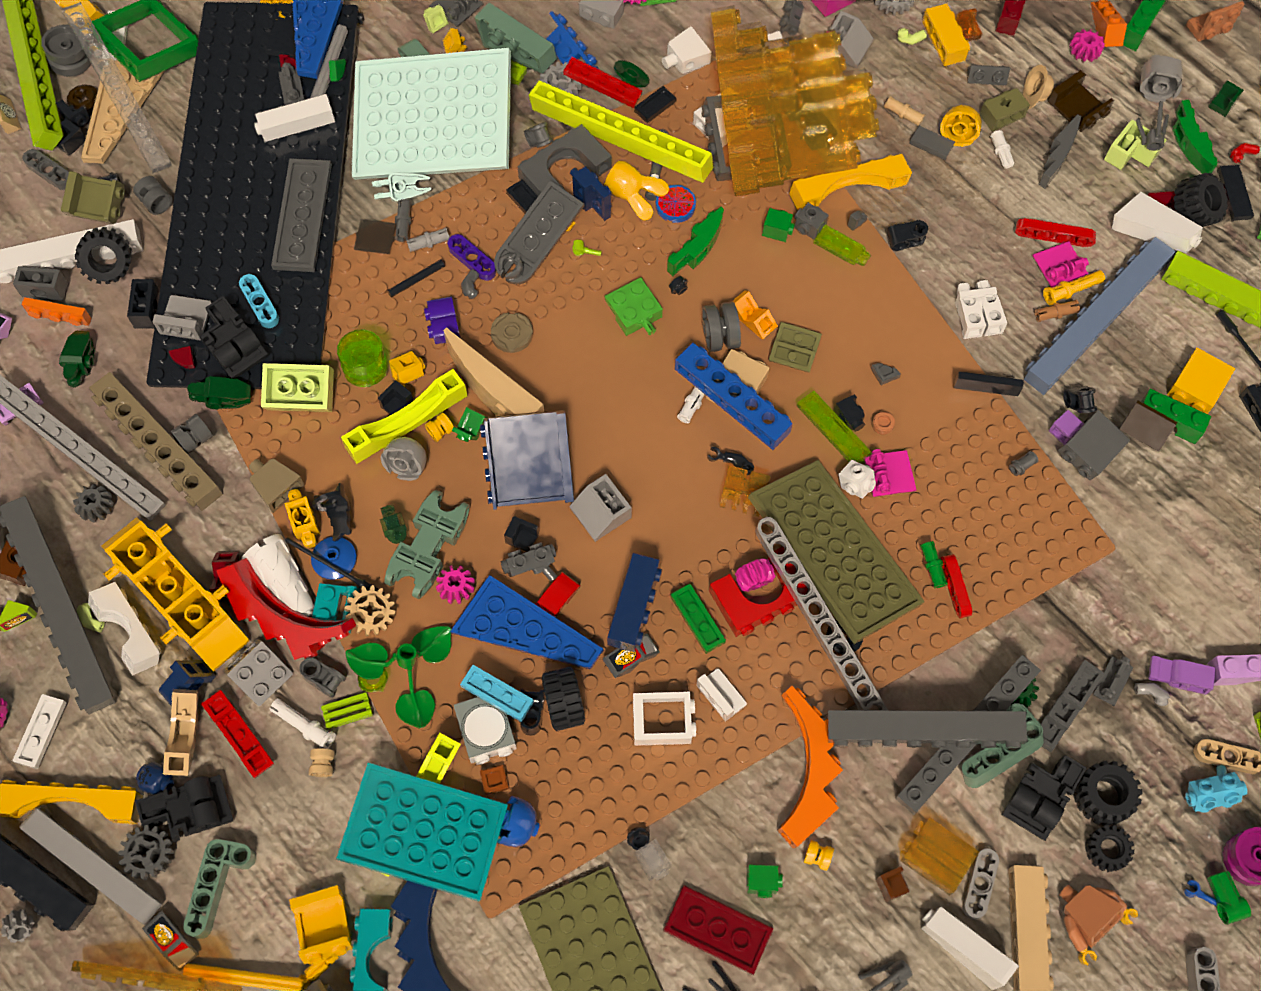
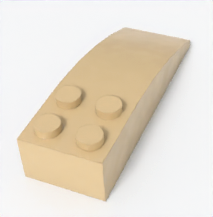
M448 328L443 330L448 352L457 369L478 398L496 415L495 417L544 412L543 403Z

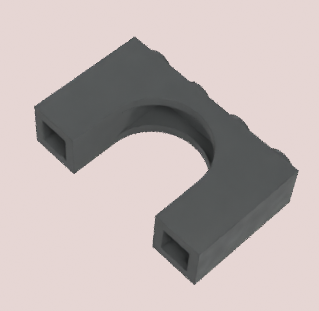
M581 124L517 166L519 179H523L535 194L539 196L550 180L563 189L549 173L550 167L555 162L562 159L577 160L586 166L590 172L593 171L599 177L612 168V156Z

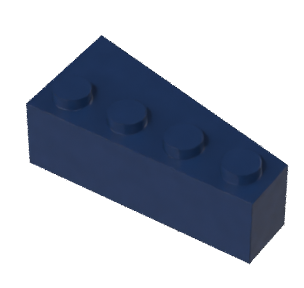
M636 553L632 554L607 637V645L635 652L637 645L641 646L644 632H641L643 624L647 625L650 616L648 608L650 603L654 602L657 591L655 590L656 582H660L663 569L659 568L660 560Z

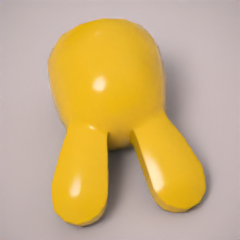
M618 161L612 167L604 183L613 196L628 201L636 215L642 220L650 219L653 215V209L638 194L640 190L643 189L658 197L665 196L669 191V186L664 180L643 176L635 167L625 161Z

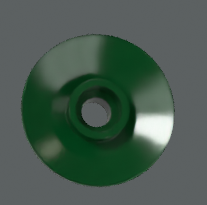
M624 60L615 62L614 70L622 81L641 88L648 86L650 82L649 77L640 67Z

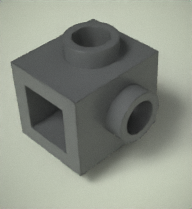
M808 202L804 208H800L795 215V228L801 234L816 240L827 226L829 214Z

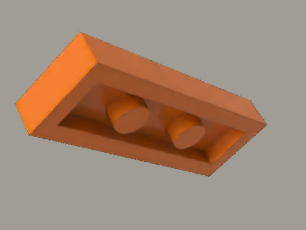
M24 297L22 306L28 315L33 318H49L54 322L65 321L75 326H89L92 320L85 308Z

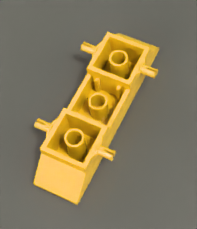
M136 517L101 545L114 564L103 575L109 581L120 572L127 575L167 619L171 629L160 636L162 641L167 645L177 635L185 639L214 672L250 641L220 606L219 600L229 591L224 585L212 594L204 590L164 546L161 538L172 531V529L165 523L157 531H154Z

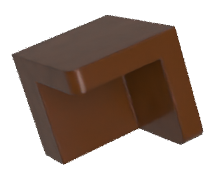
M902 866L884 873L876 879L886 903L910 892L901 874L904 871Z

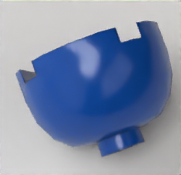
M511 796L507 802L511 806L509 810H506L499 834L501 838L498 839L497 843L505 846L519 847L526 844L531 836L535 837L537 835L540 823L536 822V811L529 802Z

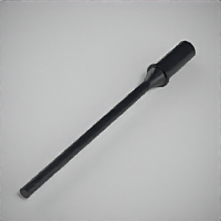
M1224 310L1220 311L1216 316L1227 328L1228 333L1236 336L1261 368V361L1239 334L1238 326L1232 322Z
M287 537L285 539L289 544L354 581L360 589L364 586L367 591L370 590L372 584L367 582L366 579L356 578ZM374 586V591L378 592L379 588Z

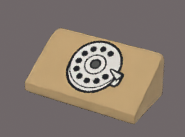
M0 95V124L4 131L10 134L20 130L21 126L12 101Z

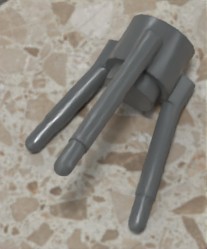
M1162 101L1159 102L1157 128L1150 130L1147 136L1140 119H1136L1142 138V145H1146L1147 149L1151 151H1157L1164 147L1169 115H1165L1162 126Z
M899 959L896 962L891 960L883 966L860 974L859 979L862 980L888 970L886 972L887 978L870 991H880L889 983L893 985L898 984L892 991H900L908 985L907 980L913 974L907 963L903 959Z

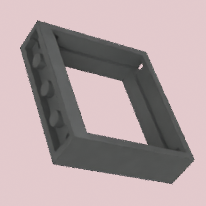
M777 90L706 97L704 104L701 105V115L705 117L706 121L704 130L705 135L709 137L708 151L712 153V170L716 174L717 181L788 173L792 164ZM765 104L776 162L726 167L715 108Z

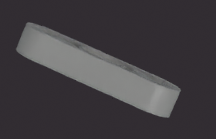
M983 849L975 856L962 907L964 914L973 920L983 917L987 912L999 865V857L992 849ZM989 855V860L993 861V864L987 866V873L978 872L977 870L981 871L985 864V861L981 860V858ZM977 877H982L987 881V889L985 891H980L975 887L974 881ZM976 895L984 896V899L979 898L977 907L981 908V911H977L975 914L972 913V908L969 907V904L975 902Z

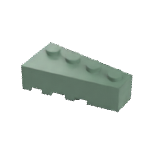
M488 3L474 17L484 47L488 49L509 48L512 60L542 74L557 59L554 45L550 41L538 35L493 4Z

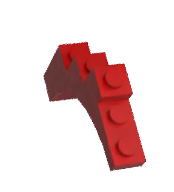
M247 558L216 570L222 585L229 591L227 597L238 621L246 618L249 621L257 619L266 640L276 637V640L279 641L285 638L294 660L302 657L307 659L317 656V651L325 647L324 644L332 641L331 638L335 637L336 640L347 637L350 635L348 631L356 627L353 618L339 621L320 620L292 610L279 601L264 586Z

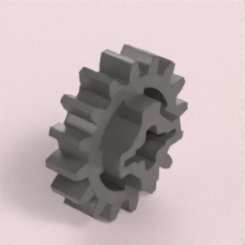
M145 825L144 831L136 827V834L134 835L127 833L126 835L129 840L127 842L121 841L120 844L125 848L118 851V854L124 857L119 861L120 865L126 866L123 871L127 874L132 873L131 877L135 879L141 876L143 880H147L149 874L157 878L158 870L165 872L166 869L163 865L165 863L171 864L172 861L168 858V855L174 854V850L168 848L173 844L172 840L166 839L168 834L165 831L160 833L161 829L156 826L151 829L149 825ZM147 837H155L158 841L150 842ZM146 848L150 849V850L147 851V856H146V857L142 856V855H144V854L146 853V850H145ZM142 863L145 868H137L134 864Z

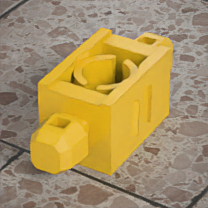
M298 489L290 490L288 493L289 503L284 504L297 540H302L307 549L315 547L317 543L315 535L320 533L307 497H302ZM300 513L307 516L304 520V525H302L301 521H298Z

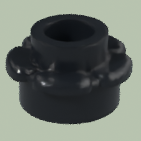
M682 276L675 278L669 284L671 293L683 294L688 289V280H684Z
M643 827L634 828L627 835V843L635 850H642L648 846L650 834Z

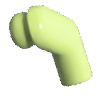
M901 28L898 30L897 38L902 43L914 45L926 39L927 35L924 30L908 34V29Z

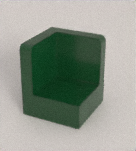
M1227 80L1210 103L1209 108L1226 117L1244 90Z

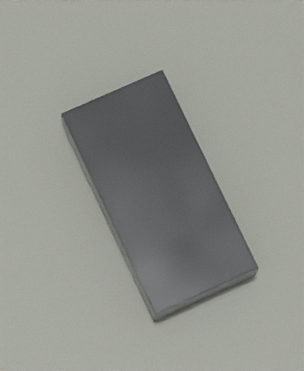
M918 126L909 144L946 160L955 141L922 126Z

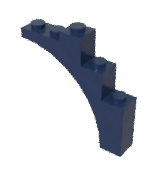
M410 881L406 882L391 905V908L396 911L394 913L396 918L404 923L410 920L394 946L399 950L397 956L408 963L412 959L414 960L398 988L402 991H451L437 967L431 943L430 925L432 908L438 889Z

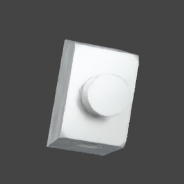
M691 26L669 41L667 56L662 58V63L666 69L675 65L679 72L684 74L710 64L711 51Z

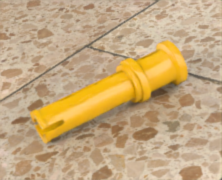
M1098 270L1070 282L1062 281L1055 287L1044 288L1043 297L1048 305H1053L1058 300L1071 298L1076 292L1105 282V275L1101 270Z

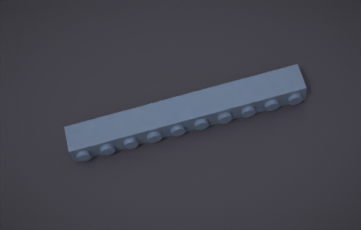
M1157 237L1150 243L1146 241L1139 249L1140 254L1138 256L1134 254L1127 262L1128 266L1126 268L1121 267L1114 277L1116 279L1113 282L1109 280L1102 288L1103 293L1101 295L1097 293L1089 302L1091 305L1088 308L1084 306L1078 313V319L1076 321L1071 320L1064 328L1066 332L1063 335L1059 333L1051 342L1053 345L1050 348L1045 347L1038 357L1040 359L1037 362L1033 360L1025 370L1028 373L1024 380L1041 394L1045 395L1169 263L1176 252Z

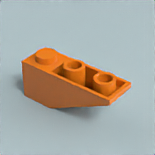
M1109 0L1091 2L1096 32H1098V36L1103 37L1104 47L1123 46L1127 26L1125 20Z

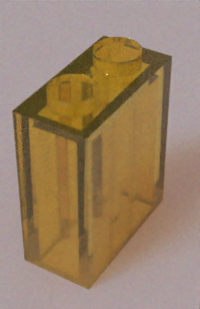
M929 817L925 823L920 821L914 829L913 833L916 834V837L912 842L908 840L900 851L903 854L900 861L950 896L956 891L979 851Z

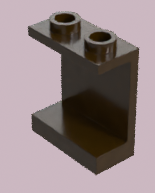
M1082 70L1054 88L1048 99V103L1069 122L1077 115L1081 116L1078 127L1080 132L1086 128H1092L1100 118H1106L1111 113V106L1114 102V99L1110 98L1105 103H1102L1082 85L1086 76Z

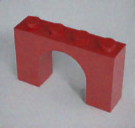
M781 547L775 550L774 552L776 554L781 555L784 553V547ZM769 557L768 560L772 564L774 573L782 587L781 595L771 603L756 604L746 599L731 574L710 584L709 593L735 637L741 634L746 636L755 630L754 627L760 624L763 626L768 625L775 620L774 617L781 613L782 615H787L797 606ZM785 564V571L788 574L793 575L796 573V568L793 564ZM803 583L797 584V592L801 595H806L808 592L807 586Z

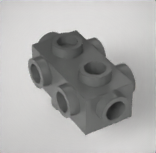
M541 542L529 546L530 551L522 554L520 549L509 553L508 559L500 561L504 574L508 573L509 577L533 570L534 574L542 572L550 582L557 577L555 572L549 567L551 563L555 562L554 557H556L553 544L543 546Z

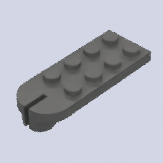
M550 180L496 253L494 265L498 275L502 279L505 277L508 283L515 285L529 281L580 213L584 203ZM513 264L516 265L512 272L507 273Z

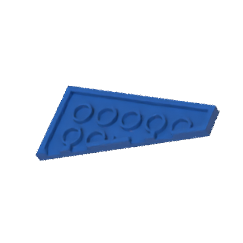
M293 0L296 70L298 76L318 78L344 0Z
M490 575L450 631L455 635L587 669H592L604 651L603 648Z

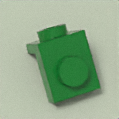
M466 407L458 426L453 427L452 431L457 433L456 437L465 442L477 440L481 432L480 424H484V418H487V416Z

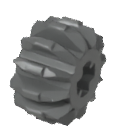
M93 483L90 489L83 486L84 491L82 493L76 492L78 498L73 500V504L76 506L74 511L85 521L89 519L95 523L97 517L104 521L103 515L111 514L108 508L114 506L111 500V493L107 492L105 487H97Z

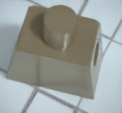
M255 459L249 465V469L254 473L249 480L272 513L289 500L288 493L290 490H300L304 486L301 477L275 459H270L265 465L259 459Z

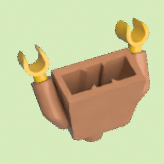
M1067 885L1060 893V897L1068 903L1064 907V923L1068 936L1075 949L1080 951L1078 955L1079 961L1087 966L1086 954H1089L1094 961L1097 959L1096 954L1087 949L1088 946L1092 948L1119 921L1126 925L1133 924L1128 918V913L1133 918L1138 917V912L1135 909H1127V904L1113 890L1086 885L1078 893L1070 885Z

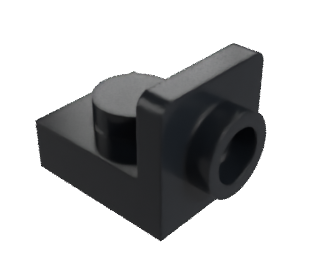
M63 99L56 103L62 117L68 119L77 127H83L90 122V116L83 106L75 110L72 105L68 106Z

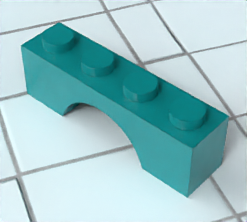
M360 909V915H356L355 931H358V940L354 941L352 950L353 957H356L355 967L351 968L350 982L354 983L353 991H387V989L374 981L370 972V958L380 943L392 937L393 912L390 909Z

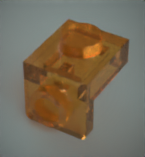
M976 8L963 10L958 13L956 22L961 26L962 34L968 42L981 39L982 32L975 19L977 15Z

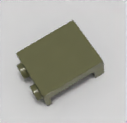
M69 171L61 212L73 217L115 224L120 217V203L125 195L124 185L117 180H102Z

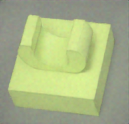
M440 5L434 8L429 7L424 11L423 16L430 32L434 33L448 24L443 7Z

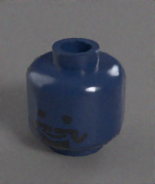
M150 762L139 769L136 780L138 788L152 796L163 792L164 789H167L169 793L172 789L171 787L174 786V775H163L164 766L157 762Z

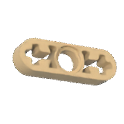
M1204 739L1194 746V756L1203 763L1216 766L1223 765L1228 769L1248 774H1257L1261 771V753L1258 751L1210 739ZM1207 746V750L1210 751V752H1216L1217 750H1219V751H1218L1217 754H1215V753H1210L1209 755L1206 756V755H1205V751H1203V750H1201V749H1202L1203 747ZM1225 751L1234 753V763L1226 761L1224 758ZM1254 758V762L1258 763V765L1253 767L1251 762L1244 761L1241 763L1242 759L1250 760Z

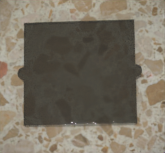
M361 219L358 232L355 233L354 250L390 254L392 243L395 241L396 223Z

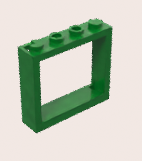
M139 0L91 21L94 38L139 82L196 56L198 37L192 34L184 23H180L174 14L169 12L160 1ZM153 14L181 42L140 60L112 32Z

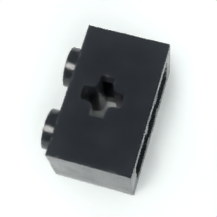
M132 279L127 317L134 329H154L155 327L152 321L154 315L157 314L160 290L154 279Z

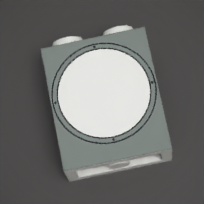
M479 697L453 705L471 764L475 762L477 765L484 764L490 761L491 757L497 755L505 757L512 754V750L517 749L505 712Z

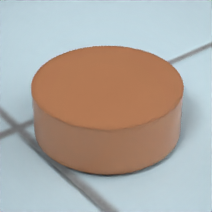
M887 412L876 414L872 422L874 431L881 435L889 434L895 425L894 417Z

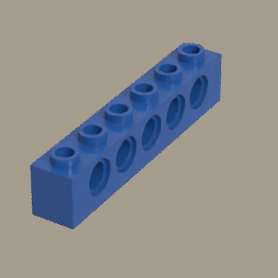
M692 343L675 359V370L772 450L790 434L793 425L790 418L774 409L771 402L763 400L758 396L755 389L750 386L747 387L742 383L735 373H730L726 370L719 360H714L710 357L703 347H698ZM698 366H703V367H705L706 369L700 370V369H698L697 367H698ZM719 379V380H721L722 382H721V383H716V382H714L713 380ZM730 393H737L739 396L734 397ZM752 406L755 410H748L746 407ZM763 420H770L772 423L766 424Z

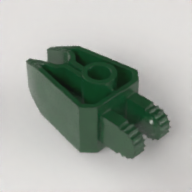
M76 330L68 336L59 357V364L64 368L63 376L66 378L68 386L73 388L80 385L83 375L88 376L91 374V369L94 365L95 347L89 331Z
M209 376L205 379V383H191L187 387L190 400L192 402H204L209 409H236L251 403V386L239 379Z

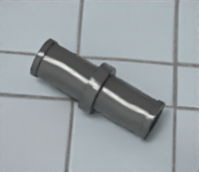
M407 199L398 200V212L395 217V240L399 242H405L408 239V230L411 224V201Z

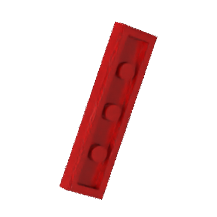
M571 57L563 71V75L632 108L636 106L643 90L574 57Z

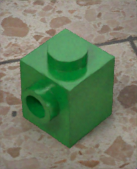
M769 208L762 236L786 242L788 235L792 236L795 223H792L793 214Z
M748 865L747 893L758 894V898H772V894H777L778 888H782L783 874L778 873V866Z

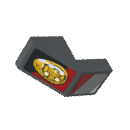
M644 634L641 646H636L635 652L617 648L602 660L614 678L631 673L640 662L656 657L660 651L649 635Z
M163 911L158 913L142 928L160 953L179 972L184 968L185 964H189L199 955L198 950L181 934L178 926Z

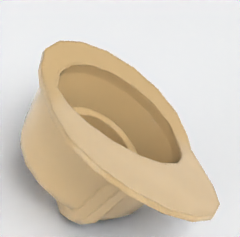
M1043 65L1035 66L1026 78L1022 95L1030 104L1029 109L1033 108L1038 102L1047 100L1054 87V80L1047 73V69Z

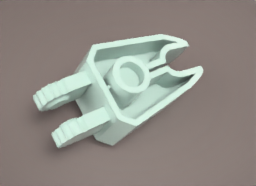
M391 173L387 180L372 182L373 187L389 185L390 190L388 193L374 194V199L391 198L394 203H398V200L401 199L410 200L430 192L431 187L417 188L415 184L417 182L429 181L430 177L413 173Z

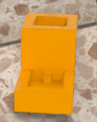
M744 290L733 300L739 320L759 338L764 339L778 327L770 311L759 308L749 291Z

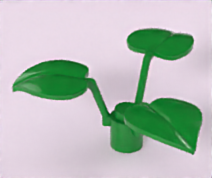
M448 626L433 627L417 633L412 643L402 644L398 648L397 653H394L388 662H386L388 659L386 649L377 643H366L346 650V659L354 673L368 680L380 678L383 675V667H389L397 660L398 665L408 671L410 694H404L398 698L395 707L396 714L404 723L419 729L424 728L429 724L434 715L435 703L428 691L420 690L416 693L414 692L412 667L416 663V657L422 656L429 663H439L446 659L451 649V628Z

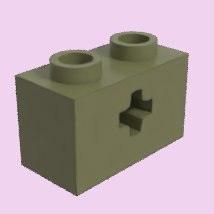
M1015 88L1011 91L1007 90L995 98L987 99L983 103L980 116L989 129L994 132L1024 118L1030 104L1018 88Z

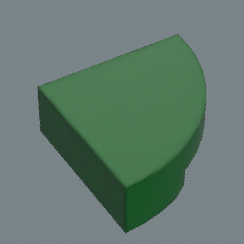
M345 59L329 60L330 80L339 81L345 71Z

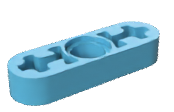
M252 274L242 276L239 280V286L260 324L265 328L275 327L279 322V316L257 277ZM247 283H251L255 291L251 292ZM258 297L265 299L261 305L253 304L254 300ZM267 310L269 316H271L270 320H267L263 311Z

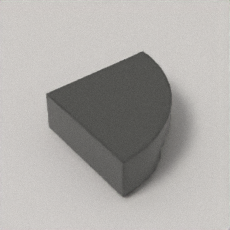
M861 210L852 213L848 227L852 231L857 229L867 221V215Z
M876 363L871 366L880 385H884L901 376L896 368L883 365V363Z

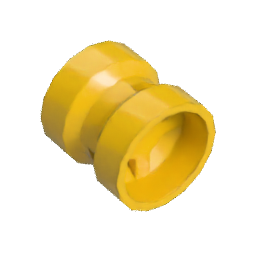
M443 412L437 416L436 420L429 421L424 425L436 443L442 439L443 435L452 433L454 427Z
M811 839L803 863L808 865L815 864L819 866V869L827 871L834 848L828 845L825 847L821 846L817 841ZM820 849V852H819L818 857H817V861H815L816 856H817V853H818V850Z

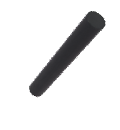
M441 259L388 289V294L392 298L445 267Z

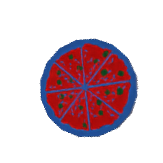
M670 185L669 191L665 196L656 197L655 207L662 219L672 221V223H680L688 220L694 214L696 198L689 188L682 185Z

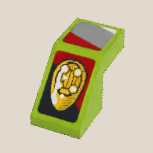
M8 600L0 616V631L6 632L35 618L37 612L30 606Z

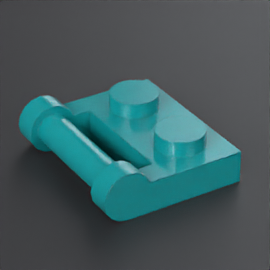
M319 583L312 618L337 621L342 595L347 596L345 606H351L347 599L348 597L354 599L353 591L360 592V588ZM344 611L342 620L345 619V616L350 613Z

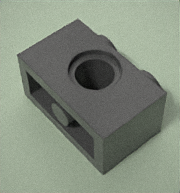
M18 266L13 285L22 297L63 301L68 282L58 269Z

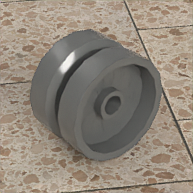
M69 24L58 25L50 28L42 37V48L52 71L58 75L68 77L77 76L89 69L92 63V54L87 38L81 29Z
M733 301L722 303L720 310L714 304L703 306V332L708 351H721L723 341L728 350L740 348L741 331L735 303Z

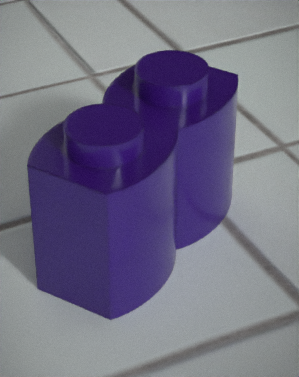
M452 296L427 301L428 308H424L426 321L430 320L431 326H427L430 339L434 338L435 345L446 343L443 331L445 328H448L460 338Z

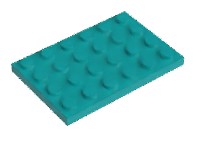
M367 763L336 860L479 902L508 805Z

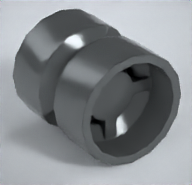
M153 176L141 178L133 188L135 196L153 215L164 213L172 204L171 195Z
M197 414L188 418L186 425L180 424L170 431L187 454L198 447L197 443H204L213 437L210 430Z

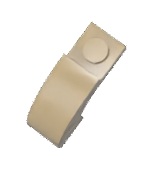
M174 689L172 692L171 725L168 743L164 751L163 775H189L197 732L198 690Z

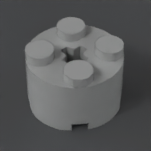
M1153 55L1143 65L1141 69L1140 91L1147 100L1166 102V99L1170 97L1173 99L1179 95L1182 89L1183 69L1181 61L1169 56Z

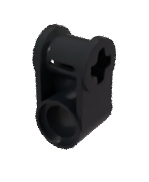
M916 220L890 226L886 233L892 250L901 251L923 245L928 232V225L922 220Z
M1088 386L1065 389L1063 399L1066 407L1078 413L1097 411V406L1094 403L1096 389Z
M521 688L520 692L532 698L534 703L522 722H520V726L524 734L533 736L539 733L542 727L545 692L544 689H540V691H525L524 688ZM529 718L537 721L533 726H527L524 723Z

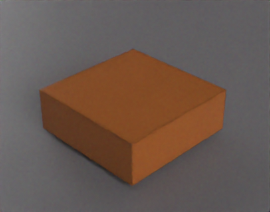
M503 765L480 771L485 795L509 790Z

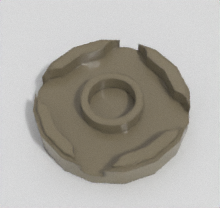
M504 313L492 323L490 332L494 345L503 352L509 353L525 349L532 341L533 336L531 322L520 313Z

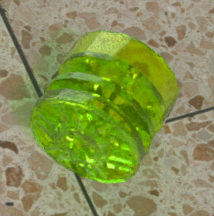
M361 329L351 331L340 339L337 346V355L346 380L358 387H370L378 384L388 371L386 355L379 336L372 331Z

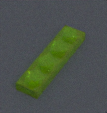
M812 391L797 402V407L848 462L854 460L861 463L871 455L868 447L815 391Z

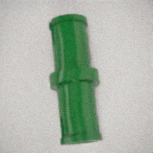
M930 541L920 545L926 561L925 568L929 570L934 589L947 586L948 582L942 568L944 564L939 559L935 542Z

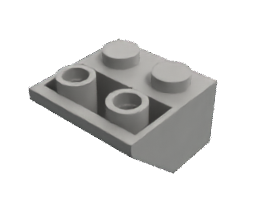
M841 11L824 38L822 54L857 68L873 42V37L859 18Z
M606 474L589 484L569 506L595 542L632 518V507Z

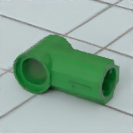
M1229 871L1207 878L1218 902L1216 906L1218 915L1224 924L1228 925L1251 917L1250 906L1247 900L1240 896Z

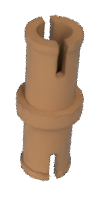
M1078 300L1062 304L1057 302L1049 307L1035 309V317L1039 316L1036 320L1037 322L1052 318L1057 320L1065 315L1079 313L1080 305L1076 306L1079 302Z

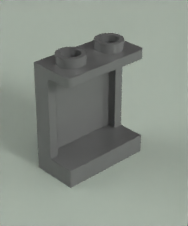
M1097 410L1084 421L1082 427L1058 452L1062 454L1065 461L1078 469L1081 476L1092 480L1108 466L1130 439L1105 415Z

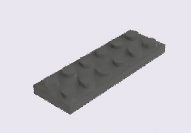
M289 159L271 265L273 270L315 272L332 166L330 161Z

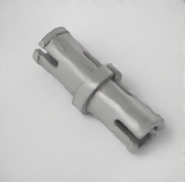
M445 227L428 233V231L424 232V235L407 239L406 241L411 253L425 247L432 248V245L448 241L449 234Z

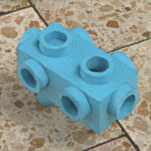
M1220 765L1216 767L1217 776L1190 781L1185 798L1187 804L1193 807L1195 812L1206 813L1220 806L1229 808L1241 802L1243 795H1247L1246 784L1244 781H1240L1235 772L1227 774L1226 767Z

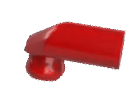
M1242 143L1231 151L1230 158H1232L1234 163L1241 162L1240 160H1243V155L1246 153L1257 155L1260 147L1255 144Z

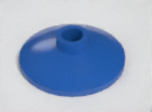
M329 537L320 541L315 546L313 553L347 573L353 570L357 555L354 546L348 540L341 537L335 542L332 539L333 537ZM336 553L334 558H329V554ZM311 557L313 569L322 578L336 580L345 577Z

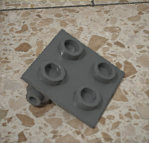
M435 0L429 7L434 8L437 5L443 7L447 20L458 27L481 7L483 2L480 0Z

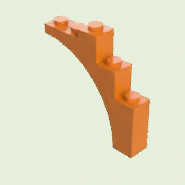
M791 686L781 696L792 710L800 726L805 744L806 769L799 799L789 817L777 831L792 848H796L839 809L835 804L837 802L835 797L823 789L843 769L840 767V761L833 754L829 755L827 753L834 746L833 743H828V718L823 720L821 712L815 706L811 707L806 702L804 693L800 689H795Z

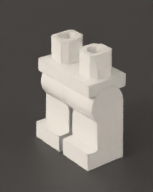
M988 280L979 281L976 284L975 290H971L968 283L959 284L955 305L963 328V339L982 337L983 334L984 336L1003 334L1007 320L997 295L996 287H991Z

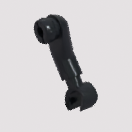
M711 447L710 450L716 452L717 457L712 458L710 455H707L709 461L715 462L720 459L723 462L733 464L743 475L747 476L753 473V463L749 462L742 454L727 451L723 453L717 447Z

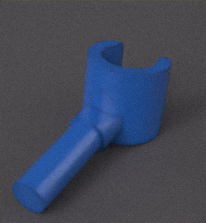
M1194 880L1187 882L1188 885L1195 888V892H1191L1188 889L1184 890V894L1187 897L1193 898L1197 896L1214 906L1217 905L1216 899L1200 890L1198 882Z

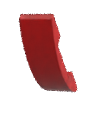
M219 690L201 703L254 779L274 765L268 753L222 690Z

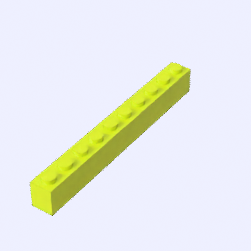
M540 80L529 93L531 106L534 111L574 128L582 124L592 136L703 183L713 169L711 152Z

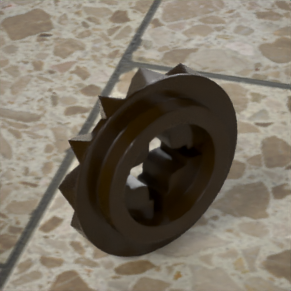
M90 85L76 86L68 93L67 103L72 105L75 110L83 106L88 111V109L94 108L98 91ZM85 97H87V100H83V102L80 101V99H84Z

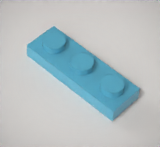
M472 665L460 683V686L520 722H522L534 703L532 698L475 665Z

